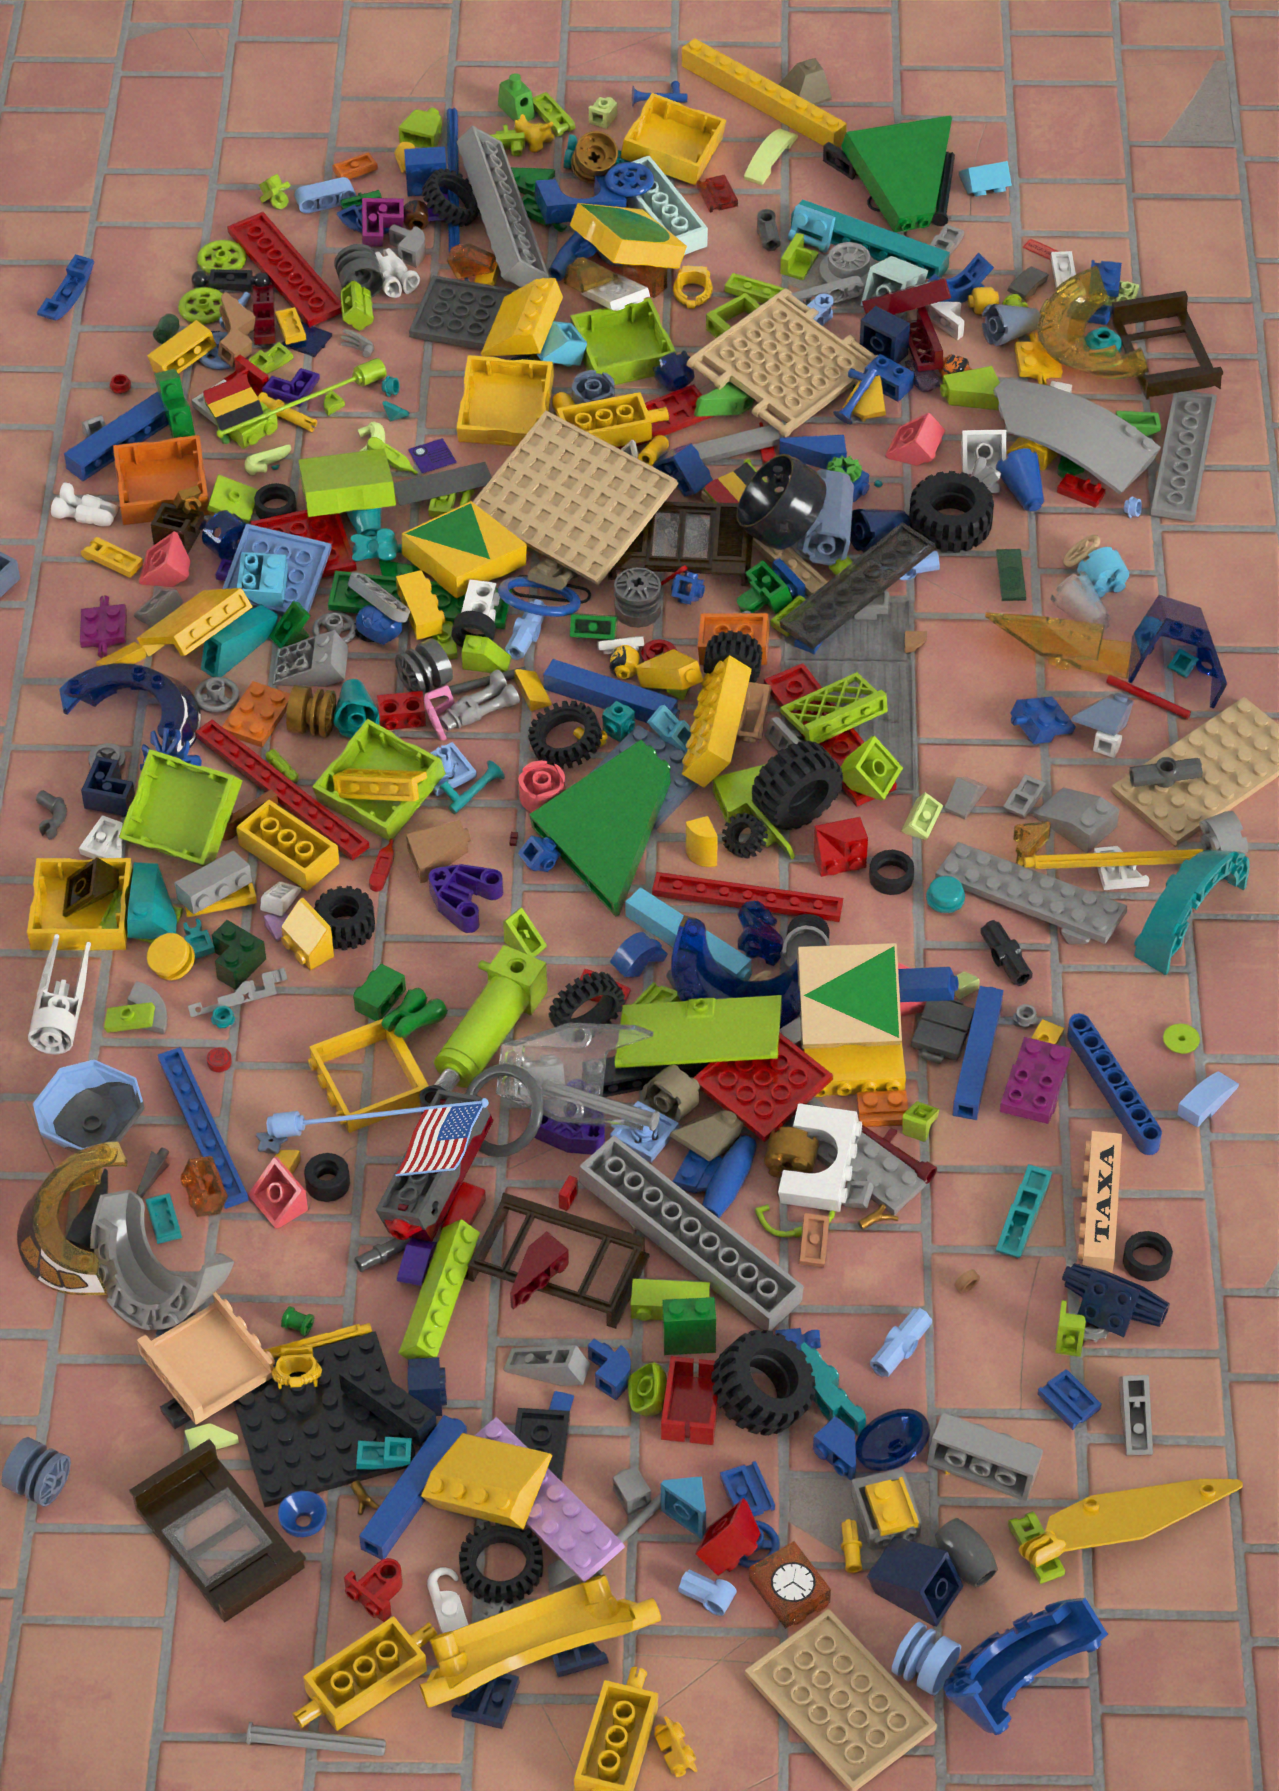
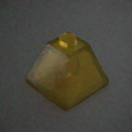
M582 257L574 260V263L567 265L564 284L583 293L619 278L617 274Z

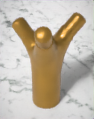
M880 1204L876 1211L860 1219L858 1224L863 1230L879 1221H898L899 1217L884 1214L886 1205Z
M354 1481L350 1487L358 1498V1514H363L365 1505L378 1510L380 1506L367 1494L360 1481Z

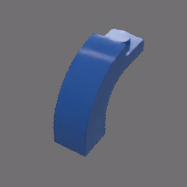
M978 253L961 273L953 278L946 279L951 298L940 302H960L961 304L966 302L968 295L972 294L974 288L984 287L981 282L993 270L994 266L983 255ZM934 273L927 282L941 278Z

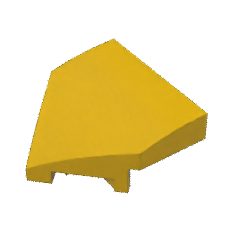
M880 376L874 378L852 411V414L859 417L862 422H865L868 418L886 415ZM861 381L857 383V385L849 395L848 399L846 400L845 404L843 405L842 409L847 405V403L855 393Z

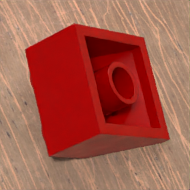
M744 1498L706 1529L695 1553L717 1576L725 1570L728 1572L732 1571L738 1565L739 1559L742 1556H750L758 1547L756 1542L760 1536V1531L748 1502Z

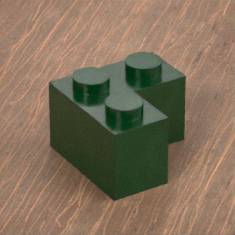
M226 920L212 934L215 953L219 955L215 960L217 979L236 990L266 960L264 941L229 920Z

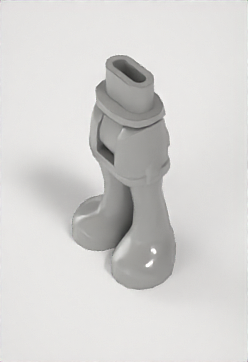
M497 669L490 674L489 686L477 693L460 698L450 708L446 709V713L439 717V721L447 731L454 727L459 729L461 725H470L481 720V717L487 713L520 703V697L512 684L507 685L504 675ZM493 697H496V698H494L493 700H491V701H489V702H487V703H485V704H483V705L478 706V704H480V703H482V702H484V701H486V700H489V699H491V698H493Z

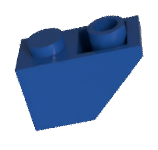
M835 1416L814 1435L813 1450L820 1459L827 1460L833 1465L839 1475H845L852 1481L855 1479L856 1474L855 1432Z

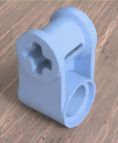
M819 294L807 305L811 309L815 308L819 311V314L813 320L822 326L833 317L831 307L834 300L831 295Z

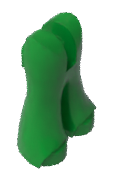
M421 988L408 989L403 1002L384 1017L382 1027L389 1032L395 1029L394 1034L397 1037L405 1038L417 1028L441 1022L446 1017L448 1010L441 999H431L427 1003L428 997H426L424 990Z

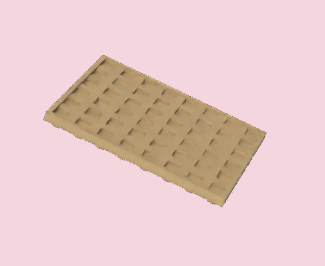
M545 411L475 498L473 503L525 542L528 547L599 585L673 492L678 482L675 478L560 417Z

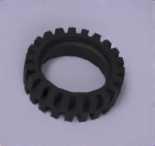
M445 168L444 170L434 171L422 188V196H425L423 199L425 202H428V208H433L432 213L434 215L438 214V218L441 220L444 218L448 224L452 222L453 226H468L480 212L469 180L467 178L464 180L463 175L460 173L456 175L454 170L450 172L449 169ZM439 187H444L455 193L462 200L466 209L460 208L447 200Z

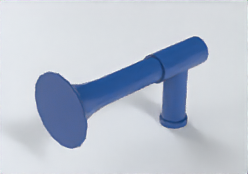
M678 81L671 83L673 93H654L676 102H687L688 99L687 93H680V83ZM633 86L632 107L639 101L648 100L651 93L637 91Z
M870 367L866 374L853 368L848 371L849 378H854L861 382L847 405L842 410L833 412L839 420L849 425L852 424L851 413L878 374L877 370Z

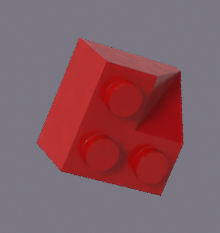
M861 817L815 826L813 856L821 877L866 868L868 836Z

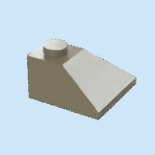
M816 58L797 63L779 83L781 87L814 105L832 100L824 69Z
M724 1109L695 1118L672 1131L670 1137L706 1160L711 1161L728 1151L737 1141L743 1128V1122L733 1112Z

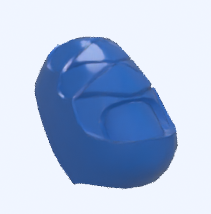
M366 605L356 616V629L372 641L385 645L402 632V622L390 619L375 606Z

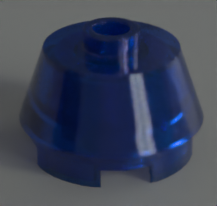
M684 350L682 354L676 355L675 352H671L659 359L661 364L658 367H653L654 378L668 391H677L685 388L695 378L694 369L687 366L690 356Z

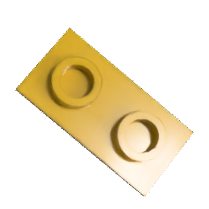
M665 1716L664 1719L667 1724L657 1725L654 1728V1736L662 1752L672 1748L671 1752L664 1755L670 1772L675 1774L676 1777H681L686 1773L685 1769L688 1767L694 1772L698 1771L693 1762L696 1760V1756L689 1745L686 1746L683 1737L686 1736L684 1729L678 1721L673 1722Z

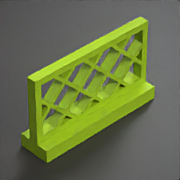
M858 672L780 707V713L805 736V741H812L817 744L888 712L887 694L882 689L877 691ZM853 682H857L858 684H860L859 687H852L848 685ZM832 692H841L840 696L829 695ZM845 693L857 694L856 698L844 696ZM861 694L868 695L864 698H860ZM814 700H815V701H822V702H821V705L809 704V703L812 702V701H814ZM826 702H836L837 706H826L825 704ZM842 703L849 704L844 707H841ZM795 709L802 710L801 714L791 713L790 711ZM807 711H818L817 715L806 714ZM823 712L829 713L825 716H821ZM803 721H809V722H810V723L805 724V725L802 724Z

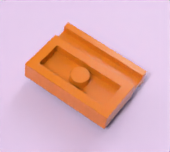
M906 1090L857 1092L859 1121L865 1127L903 1125V1114L908 1110Z

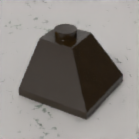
M95 858L69 876L66 883L63 916L68 917L113 893L119 885V870L103 860Z

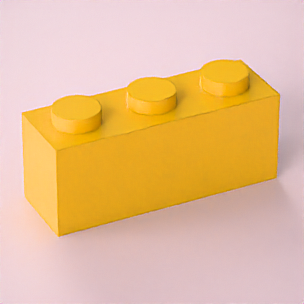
M196 320L149 353L147 357L154 372L158 373L175 369L179 374L217 345L211 330Z
M422 570L396 576L397 593L401 603L410 609L408 620L416 639L419 640L442 634V624L445 623L443 611H439L437 608L439 606L436 594L431 593L432 587L429 578L424 577Z

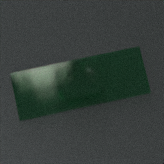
M996 549L1001 601H1026L1021 549Z

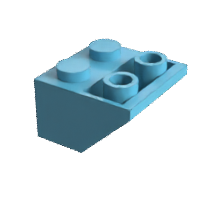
M553 321L541 353L537 354L541 361H550L564 366H580L587 342L572 323Z
M242 552L237 588H242L246 597L259 605L283 607L288 574L286 555Z

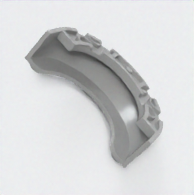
M130 1189L100 1195L91 1229L90 1248L94 1249L96 1260L93 1269L100 1284L103 1285L109 1296L106 1299L107 1302L125 1321L145 1330H163L173 1327L187 1318L223 1285L234 1264L232 1259L222 1253L212 1255L207 1264L202 1265L201 1270L194 1275L181 1276L172 1273L157 1260L149 1246L144 1225L145 1207L143 1200Z

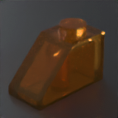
M470 243L451 247L447 262L457 279L492 273L497 263L495 254Z

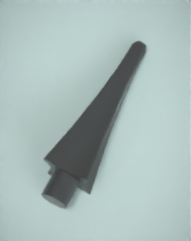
M161 1147L157 1154L151 1151L143 1178L136 1192L140 1198L144 1196L151 1185L169 1166L166 1162L169 1154L167 1149Z

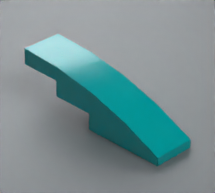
M1028 1164L1014 1203L1011 1204L996 1247L997 1252L1021 1258L1052 1178V1171Z

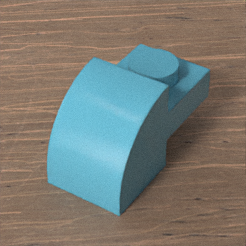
M665 705L659 706L647 723L658 733L659 739L687 752L686 744L691 736L690 726L685 720L679 721Z

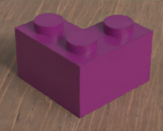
M362 198V244L371 247H383V228H390L393 224L403 228L404 199Z

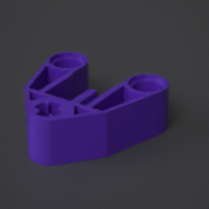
M464 864L439 867L431 870L429 873L430 894L438 912L461 931L473 933L479 928L480 923L479 908L475 903L471 902L472 895H479L488 900L501 898L503 895V876L496 869Z
M575 1079L567 1084V1086L592 1093L589 1086L583 1080ZM566 1101L568 1108L572 1112L569 1111L562 1120L550 1110L543 1108L542 1122L534 1137L537 1140L567 1153L590 1155L594 1154L605 1143L603 1112Z

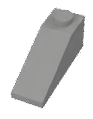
M576 1345L512 1348L504 1370L507 1373L560 1386L583 1385L591 1363Z
M1149 1375L1119 1377V1395L1126 1455H1153Z

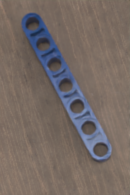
M1080 1013L1072 1015L1069 1019L1067 1039L1138 1150L1145 1155L1157 1153L1162 1136L1159 1124L1090 1018Z

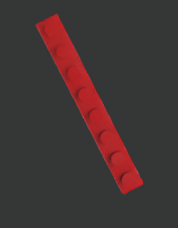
M656 872L652 888V895L657 897L791 916L814 914L823 920L840 922L844 898L662 872Z

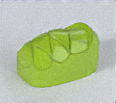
M655 1362L648 1363L629 1376V1401L632 1410L637 1414L647 1417L656 1415L663 1410L667 1378L666 1372L661 1365Z

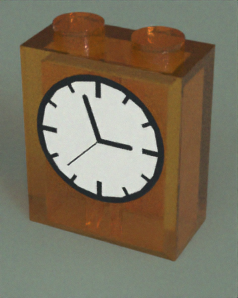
M795 1541L749 1567V1581L785 1629L791 1625L802 1623L808 1615L815 1611L820 1612L824 1610L830 1603V1587Z

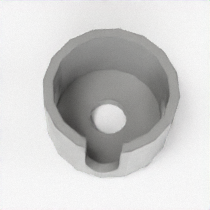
M806 925L797 927L788 933L784 940L782 951L785 964L797 975L798 947L830 946L827 936L816 927Z

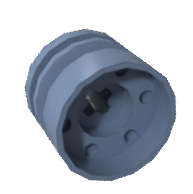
M30 1437L23 1438L11 1451L5 1463L1 1479L2 1486L19 1495L25 1494L27 1499L35 1501V1503L43 1507L48 1506L57 1498L67 1481L71 1465L70 1457L52 1448L47 1450L46 1445Z

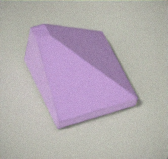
M275 914L264 916L265 926L276 941L281 940V937H283L281 926L287 919V914L283 916Z

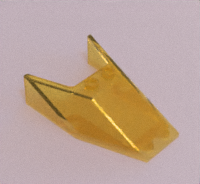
M988 612L985 614L987 619L1048 660V664L1055 665L1057 669L1069 671V668L1128 678L1135 643L1103 639L1104 624L1034 615Z

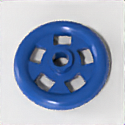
M625 162L613 166L607 172L605 182L613 193L625 197L642 195L651 189L654 184V175L648 167L642 164ZM645 176L646 180H640V177Z

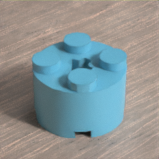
M1111 547L1099 548L1088 554L1090 557L1084 562L1082 559L1079 563L1078 573L1094 599H1100L1105 593L1111 591L1118 593L1125 589V582L1129 578V570L1116 549L1114 551Z

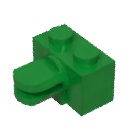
M764 560L745 572L751 589L737 598V604L741 613L744 611L755 613L767 605L777 614L793 601L788 586Z

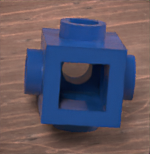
M685 571V575L677 574L672 582L671 596L679 598L678 602L691 605V602L699 601V598L703 597L705 591L704 580L699 579L698 574ZM689 584H692L691 590H690V592H689V591H688V585H689Z
M532 835L518 852L526 865L533 871L548 872L554 867L556 861L561 856L555 848L556 844L550 838H540Z

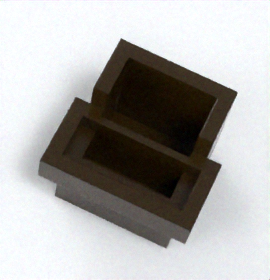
M163 502L151 522L153 544H157L175 531L178 533L188 554L200 534L199 527L204 519V513L191 509L189 514H186L183 511V507L177 509L175 505Z

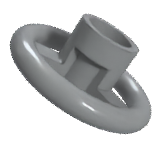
M326 613L314 622L312 628L313 636L320 635L319 627L321 624L328 629V632L335 630L340 634L341 631L350 630L349 634L342 638L347 644L356 635V626L354 625L356 622L345 613Z
M212 677L202 681L196 687L194 697L201 709L213 713L223 712L236 704L239 698V689L233 681L227 678ZM224 685H227L232 690L231 699L225 696ZM206 687L207 693L201 694L202 690ZM204 701H219L222 705L212 706L204 703Z

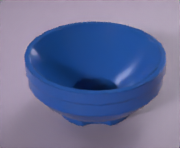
M297 1491L288 1495L281 1502L278 1509V1518L282 1528L288 1534L295 1537H309L316 1534L324 1526L327 1518V1508L324 1500L314 1492ZM300 1516H308L312 1521L308 1526L301 1527L296 1524V1520Z

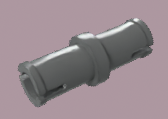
M397 1238L382 1245L376 1244L372 1250L355 1257V1265L360 1272H364V1270L378 1263H386L388 1258L405 1251L406 1245L403 1240Z

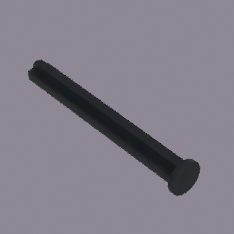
M948 151L946 152L936 213L932 218V222L937 226H945L949 220L947 208L955 154Z

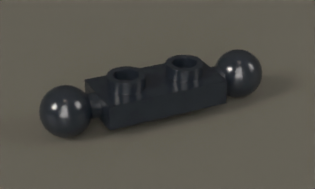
M211 269L210 275L203 271H196L191 278L193 285L196 287H204L208 283L209 288L217 290L251 291V285L264 287L270 284V278L266 273L260 272L253 276L252 270Z

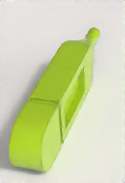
M377 437L369 438L367 443L368 450L384 448L388 464L399 471H410L415 475L418 474V471L413 469L405 455Z

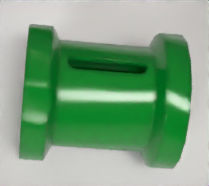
M289 1306L282 1316L281 1327L284 1329L292 1328L306 1337L313 1327L315 1318L312 1314H302L295 1311L294 1307Z

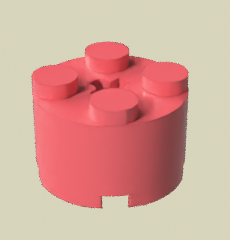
M535 761L527 764L523 768V772L519 774V799L522 806L529 813H532L565 791V774L561 767L556 764L553 766L547 764V761Z

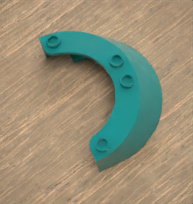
M1204 850L1190 860H1184L1177 874H1172L1166 882L1167 887L1154 905L1142 932L1137 936L1134 942V946H1136L1134 957L1167 975L1169 973L1171 957L1182 946L1185 933L1190 924L1187 920L1192 913V908L1197 910L1206 895L1222 878L1227 880L1229 884L1237 886L1242 890L1246 888L1250 862L1245 853L1241 851Z

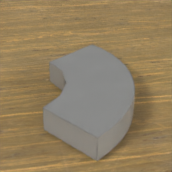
M136 981L127 999L128 1005L152 1002L155 1006L152 1027L142 1029L165 1034L168 1018L163 999L153 988Z

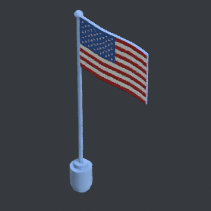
M483 1098L482 1101L305 1120L304 1116L300 1115L298 1111L274 1113L273 1116L267 1118V1131L269 1136H275L276 1138L300 1136L302 1130H305V1125L423 1112L413 1131L405 1159L395 1175L405 1176L452 1171L457 1168L464 1156L473 1125L482 1108H486L489 1102L486 1098Z

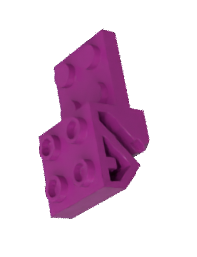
M1024 1037L1016 1064H1013L1000 1104V1112L1049 1124L1052 1114H1054L1072 1048Z

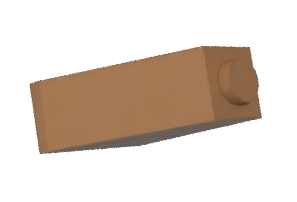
M460 820L406 834L407 849L420 883H425L429 880L431 870L449 866L468 852L467 842L471 841L470 834L467 828H463Z

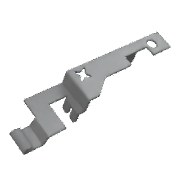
M285 968L261 974L265 986L263 990L256 991L254 982L251 980L242 982L235 993L217 997L218 1004L202 1008L201 1002L188 1005L190 1016L194 1017L212 1012L219 1006L230 1007L277 994L274 983L287 980ZM247 993H249L248 997L250 999L247 998L244 1000V996L242 994L246 995ZM201 1007V1012H196L195 1008Z

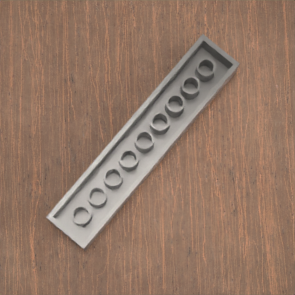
M471 126L459 138L457 145L459 154L464 162L463 166L468 174V180L473 189L472 192L477 201V207L481 212L482 221L487 230L486 233L491 242V248L495 253L501 277L507 282L516 284L519 288L535 279L549 278L502 142Z
M615 1135L579 1166V1182L701 1281L710 1282L712 1290L762 1330L772 1331L802 1302L804 1286Z

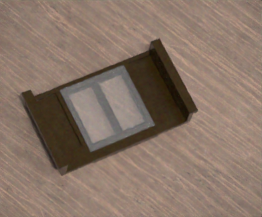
M665 501L610 570L608 580H615L618 570L638 567L654 572H676L679 568L686 565L688 569L686 571L697 574L740 575L741 586H750L745 572L751 569L753 537L738 524L736 514L739 503L717 502L715 504Z
M210 1439L129 1490L133 1496L136 1511L191 1578L224 1623L290 1580L292 1576L305 1568L304 1561L306 1557L300 1550L295 1553L217 1458L216 1447Z

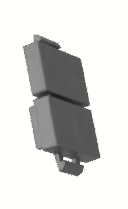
M956 999L949 1001H927L913 1035L911 1047L921 1049L923 1059L941 1064L945 1057L958 1060L972 1022L974 1008L964 1006V1002Z

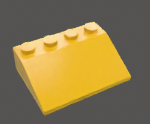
M556 278L535 279L504 297L482 349V356L541 353L563 298Z
M462 1433L431 1471L421 1496L438 1509L524 1530L552 1455L538 1450Z

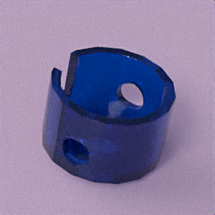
M228 510L220 511L206 523L202 532L203 544L221 559L233 560L247 523L236 514H231ZM217 528H221V534L216 538L214 532Z

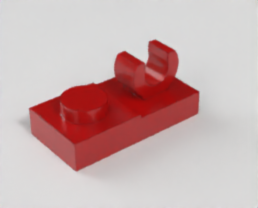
M1067 473L1057 486V493L1096 508L1105 496L1106 489L1102 488L1101 483L1094 485L1090 483V479L1083 480Z

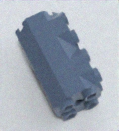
M821 469L817 473L826 483L825 501L813 525L798 540L797 550L803 551L805 554L807 552L810 555L809 559L813 563L833 565L839 558H841V561L846 559L849 550L854 484L850 481L848 474Z

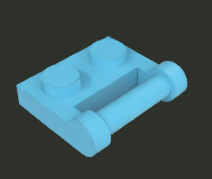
M798 204L795 206L788 240L792 241L795 234L799 233L800 229L823 236L821 241L804 235V244L818 248L820 252L827 253L836 217Z

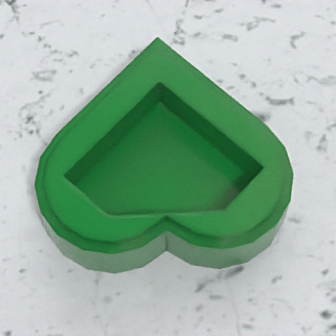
M1061 456L1057 471L1061 478H1064L1067 473L1076 476L1084 472L1083 467L1067 457Z

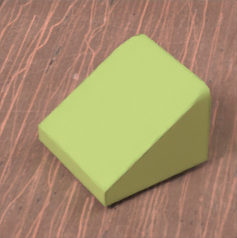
M965 971L956 975L959 987L954 995L959 1000L979 989V979L976 976Z

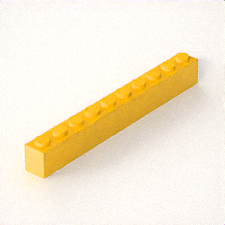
M696 38L682 47V67L822 146L828 142L837 147L842 145L847 131L846 122Z

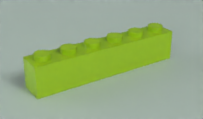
M462 1219L442 1229L398 1353L407 1360L436 1358L468 1269V1264L480 1235L478 1230Z

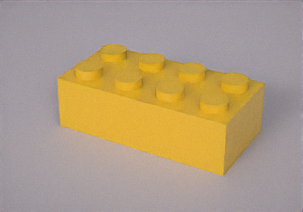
M267 800L236 827L238 843L242 848L307 892L340 864L338 845L271 800Z

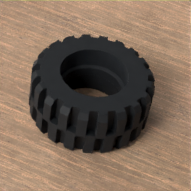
M942 471L937 472L935 476H927L925 481H920L911 493L909 526L913 535L919 538L923 545L927 544L930 549H939L944 553H947V551L960 553V550L968 551L973 546L977 547L982 543V540L984 541L988 537L992 528L994 510L992 493L983 482H979L978 478L974 476L969 477L964 472L959 474L955 473V471H949V473ZM951 508L963 511L964 514L946 515L938 512V510Z
M799 741L798 744L793 743L788 745V748L781 749L777 752V755L768 760L765 766H762L759 770V775L754 779L752 800L770 823L778 829L792 830V828H801L804 824L808 825L813 819L820 817L825 809L827 810L831 806V802L836 800L838 791L842 788L843 773L841 767L820 744L812 741Z
M753 1330L738 1337L719 1355V1358L713 1365L714 1371L711 1377L712 1382L715 1383L712 1386L714 1396L717 1395V1404L720 1409L723 1408L725 1410V1416L729 1420L733 1419L736 1422L735 1425L739 1428H747L748 1432L753 1434L760 1432L763 1436L781 1433L803 1416L812 1405V1400L815 1397V1389L813 1387L816 1386L815 1376L811 1375L813 1368L811 1363H807L805 1360L807 1357L803 1351L800 1352L796 1348L797 1344L792 1340L787 1341L785 1339L786 1336L780 1333L774 1335L773 1331L763 1330L762 1332L760 1330ZM750 1367L759 1369L770 1378L775 1386L777 1398L765 1394L757 1387L751 1376Z

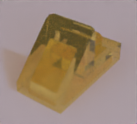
M1043 821L1015 825L1013 839L1018 842L1015 850L1017 853L1016 863L1018 865L1024 866V858L1033 857L1050 838V822Z

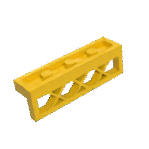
M347 768L333 775L334 789L338 791L340 798L413 802L419 799L417 783L427 779L426 771Z

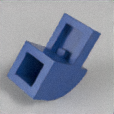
M638 932L627 938L619 946L610 963L624 977H639L648 962H663L668 953L661 948L660 942L652 938L650 939L644 932Z
M593 1339L588 1344V1359L600 1367L595 1373V1387L614 1400H617L628 1388V1379L631 1375L630 1355L622 1345L614 1352L608 1344L600 1343Z

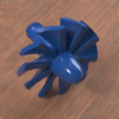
M163 728L162 745L159 743L156 732H151L150 743L156 747L158 752L180 758L196 766H201L202 760L199 755H188L189 741H186L179 752L177 751L178 743L181 740L180 730L175 729L174 740L170 744L168 737L169 728ZM143 744L141 749L144 755L143 762L145 763L150 748ZM144 763L140 764L141 771L143 769Z

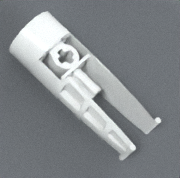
M58 934L54 936L45 963L28 1034L30 1044L38 1051L46 1054H63L73 1046L83 1001L88 953L91 946L90 942L86 943L73 998L68 997L70 984H67L66 980L63 979L61 982L56 981L54 992L49 993L47 991L59 941Z

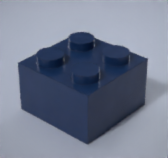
M877 306L861 319L860 345L874 355L881 354L898 364L908 355L910 323Z

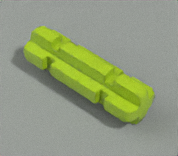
M275 749L266 752V760L293 783L298 782V773L292 769L282 756H279L280 754Z

